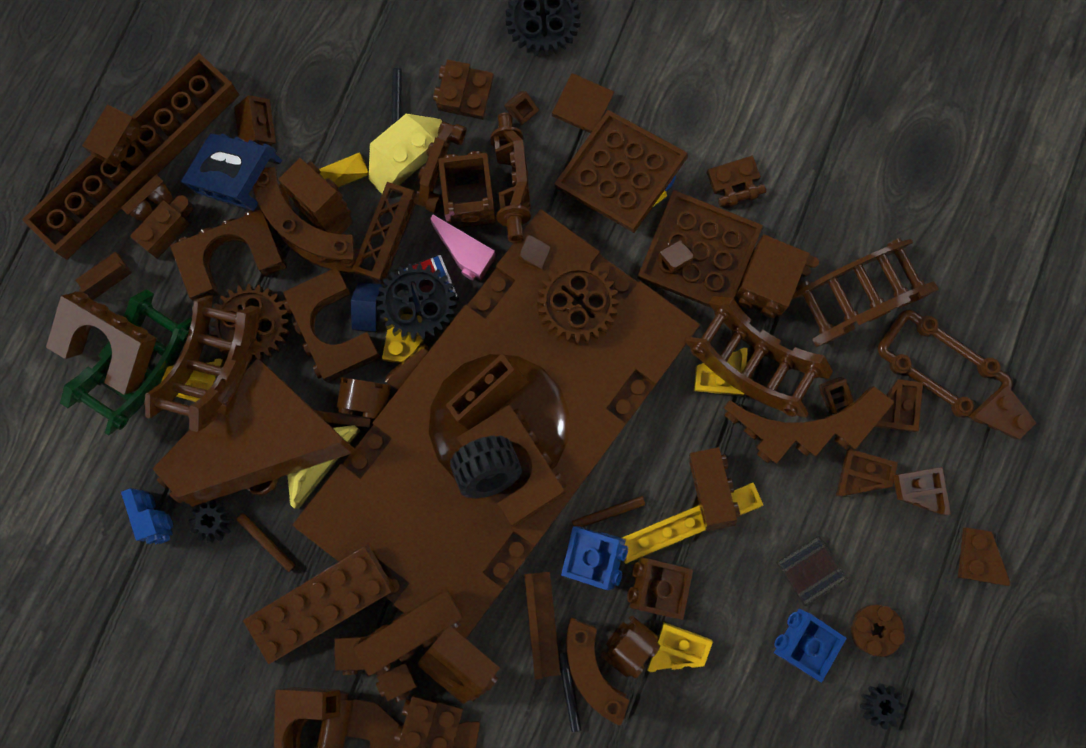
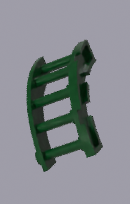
M147 289L130 298L124 317L132 324L141 327L145 317L148 316L173 334L167 347L156 341L153 350L162 357L153 371L147 368L144 376L146 380L135 393L131 392L123 395L104 383L112 359L110 342L100 352L99 357L101 360L93 368L87 366L79 375L65 384L60 404L70 408L75 403L82 402L108 419L105 434L108 436L117 429H123L129 419L144 404L145 394L161 383L167 367L173 366L190 331L191 317L178 325L153 308L151 303L154 293ZM97 385H103L125 399L126 402L116 411H113L88 393Z

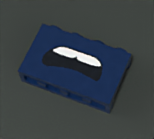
M210 133L181 182L199 195L254 211L258 202L249 195L267 162L281 164L282 159L276 155L277 151L268 144L261 146L252 140L245 142L238 137L232 139L222 133L221 135Z

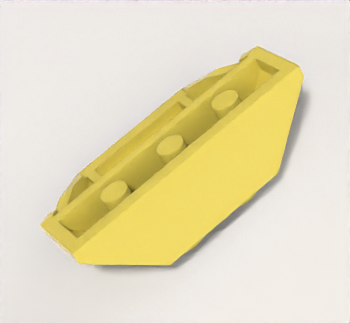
M405 114L370 143L369 181L381 194L387 182L400 185L427 162L429 157L427 156V150L430 143H434L435 137H438V129L441 122H443L441 119Z
M355 425L333 428L349 444L361 431ZM339 458L287 475L290 505L293 508L299 509Z

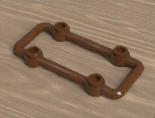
M913 310L902 311L878 345L879 355L890 363V369L893 373L897 375L907 374L915 381L922 382L925 388L949 403L953 414L957 417L968 416L970 418V415L975 411L974 403L970 398L956 397L912 367V361L907 355L899 354L896 356L888 350V347L908 319L916 324V330L920 335L934 336L977 365L978 373L982 377H994L1002 385H1008L1010 389L1013 386L1011 377L1000 370V363L996 359H984L938 328V322L933 316L927 315L922 317ZM975 421V422L980 423V424H985V423H983V422H981V421Z

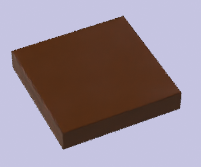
M571 73L552 112V117L591 133L604 116L614 96V91Z

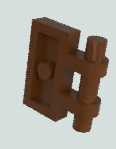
M753 155L707 170L714 194L720 192L725 194V196L718 198L720 207L726 205L731 207L737 205L739 201L745 199L753 200L758 198V195L766 193L764 184L758 186L753 184V182L758 181L761 177ZM744 185L745 190L735 193L732 189Z

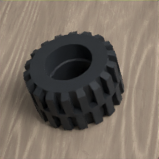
M494 435L471 441L455 452L450 460V466L460 493L466 498L478 499L498 494L512 486L522 473V467L513 445L504 436Z

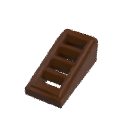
M424 344L388 373L385 382L399 390L429 352V346Z
M838 377L818 385L830 415L837 413V409L849 406L854 402L847 380L843 377ZM838 387L840 388L839 391L834 392L832 394L830 393V390H833ZM843 396L844 400L834 403V399Z

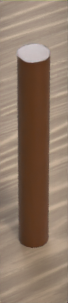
M640 496L572 520L573 526L585 527L645 505L644 498Z
M244 513L236 519L288 572H291L296 567V564Z

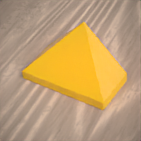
M360 152L319 169L321 171L320 175L325 180L327 178L331 179L338 187L369 175Z

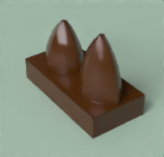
M156 174L121 209L135 219L144 221L153 212L146 200L147 198L157 205L163 200L170 205L173 197L164 181Z

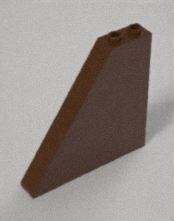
M257 358L245 371L241 383L227 406L222 404L217 410L218 416L199 432L189 430L152 469L159 476L157 481L166 489L171 490L169 495L176 502L181 504L184 501L191 506H195L351 454L355 449L278 375Z

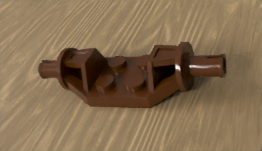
M501 113L497 117L499 128L492 132L490 142L495 147L497 163L512 166L513 187L499 192L500 210L497 212V221L507 226L508 241L518 243L524 239L522 225L531 218L528 171L523 143L524 137L521 130L513 127L512 114Z

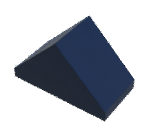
M358 282L351 299L352 330L377 333L379 318L377 306L380 304L377 303L376 297L381 296L378 289L383 287V285Z

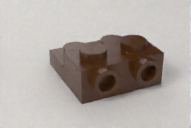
M447 59L446 66L441 65L439 71V79L442 80L441 86L435 87L433 101H437L438 110L484 120L494 73L473 69L468 63Z
M640 557L639 562H636L633 567L632 573L636 577L634 587H631L627 594V600L630 602L629 608L683 620L693 569Z
M414 694L411 700L406 699L402 715L406 716L404 726H398L394 741L399 742L397 748H453L464 708Z

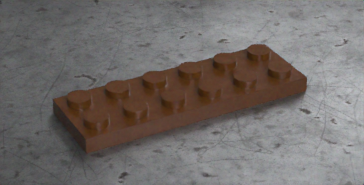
M366 545L250 615L243 622L269 665L395 589L370 546Z

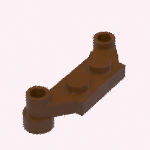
M441 122L438 129V137H435L434 143L431 142L428 147L427 156L429 157L426 166L423 165L419 173V179H421L419 182L420 190L416 192L414 197V203L426 207L427 211L436 214L442 203V195L434 193V188L440 174L438 158H444L451 142L462 145L467 132L465 126Z

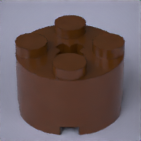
M341 377L337 407H339L338 413L359 415L360 411H363V417L377 418L389 402L391 385Z
M630 616L628 618L631 622L626 624L623 621L608 639L606 645L609 649L607 653L602 651L601 657L625 677L632 676L637 678L644 669V662L648 657L652 658L656 655L660 645L657 643L658 636L634 616Z

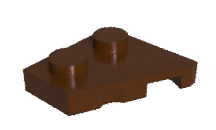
M848 449L836 496L840 497L892 487L894 482L893 475L896 474L898 462Z

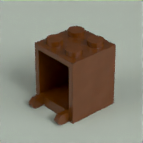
M473 151L468 153V155L448 154L444 158H438L446 222L455 228L496 224L487 153ZM478 176L479 183L455 185V178Z
M763 234L753 250L734 300L738 301V304L744 308L752 309L753 307L760 310L761 314L766 317L779 318L789 307L800 277L809 276L811 273L809 267H817L819 260L806 251Z

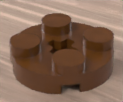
M872 604L864 606L856 612L853 625H851V636L855 645L863 652L872 656L884 657L894 653L904 642L905 635L902 620L890 607ZM875 623L883 627L880 637L872 635L871 631L874 630L873 625Z

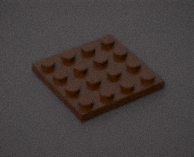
M607 110L554 185L555 188L635 233L687 160L688 153Z
M673 190L637 278L712 308L709 302L713 296L735 297L763 225ZM681 240L693 254L694 260L671 273L659 252Z

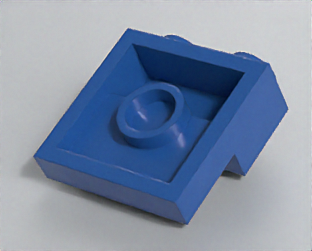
M132 488L121 492L136 541H145L147 544L155 543V545L171 540L170 536L173 535L171 528H173L171 517L165 511L154 510L156 503L154 497L149 492Z
M573 526L561 576L604 590L614 589L615 585L618 586L622 579V571L619 570L620 562L624 561L628 554V546H625L626 539Z
M798 609L797 612H793L787 620L789 627L785 634L777 637L774 654L822 683L847 638L812 614Z

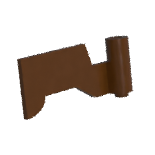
M340 691V717L322 720L317 748H344L346 736L370 740L371 748L398 747L399 742L394 741L400 724L375 702L349 698V693ZM469 721L460 723L453 748H476L480 722Z

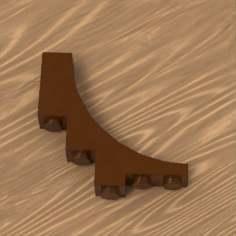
M872 386L855 402L841 411L825 418L808 422H780L765 419L744 410L731 400L722 409L726 411L724 416L732 423L736 424L739 421L746 427L744 432L754 440L757 437L761 439L755 446L759 450L756 455L767 464L770 461L777 464L794 442L797 443L795 448L806 457L809 454L817 456L833 435L836 436L834 441L842 448L856 449L893 405L894 401L875 386Z

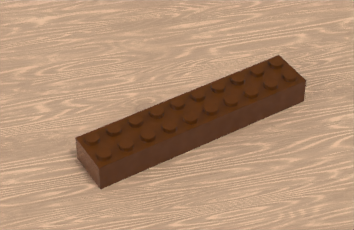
M198 53L132 115L141 125L137 139L132 141L125 159L117 167L90 155L33 208L22 221L55 253L68 260L132 196L158 174L240 96L236 88L206 58Z

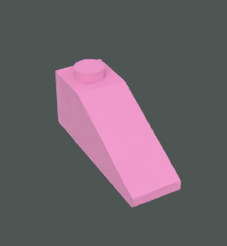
M432 215L430 218L432 225L462 270L461 273L471 280L476 278L481 281L496 258L495 251Z

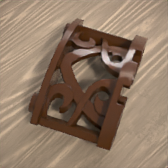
M571 617L567 631L566 649L574 681L582 696L594 710L609 721L621 725L629 700L625 698L626 693L608 683L598 669L594 652L597 630L595 626Z

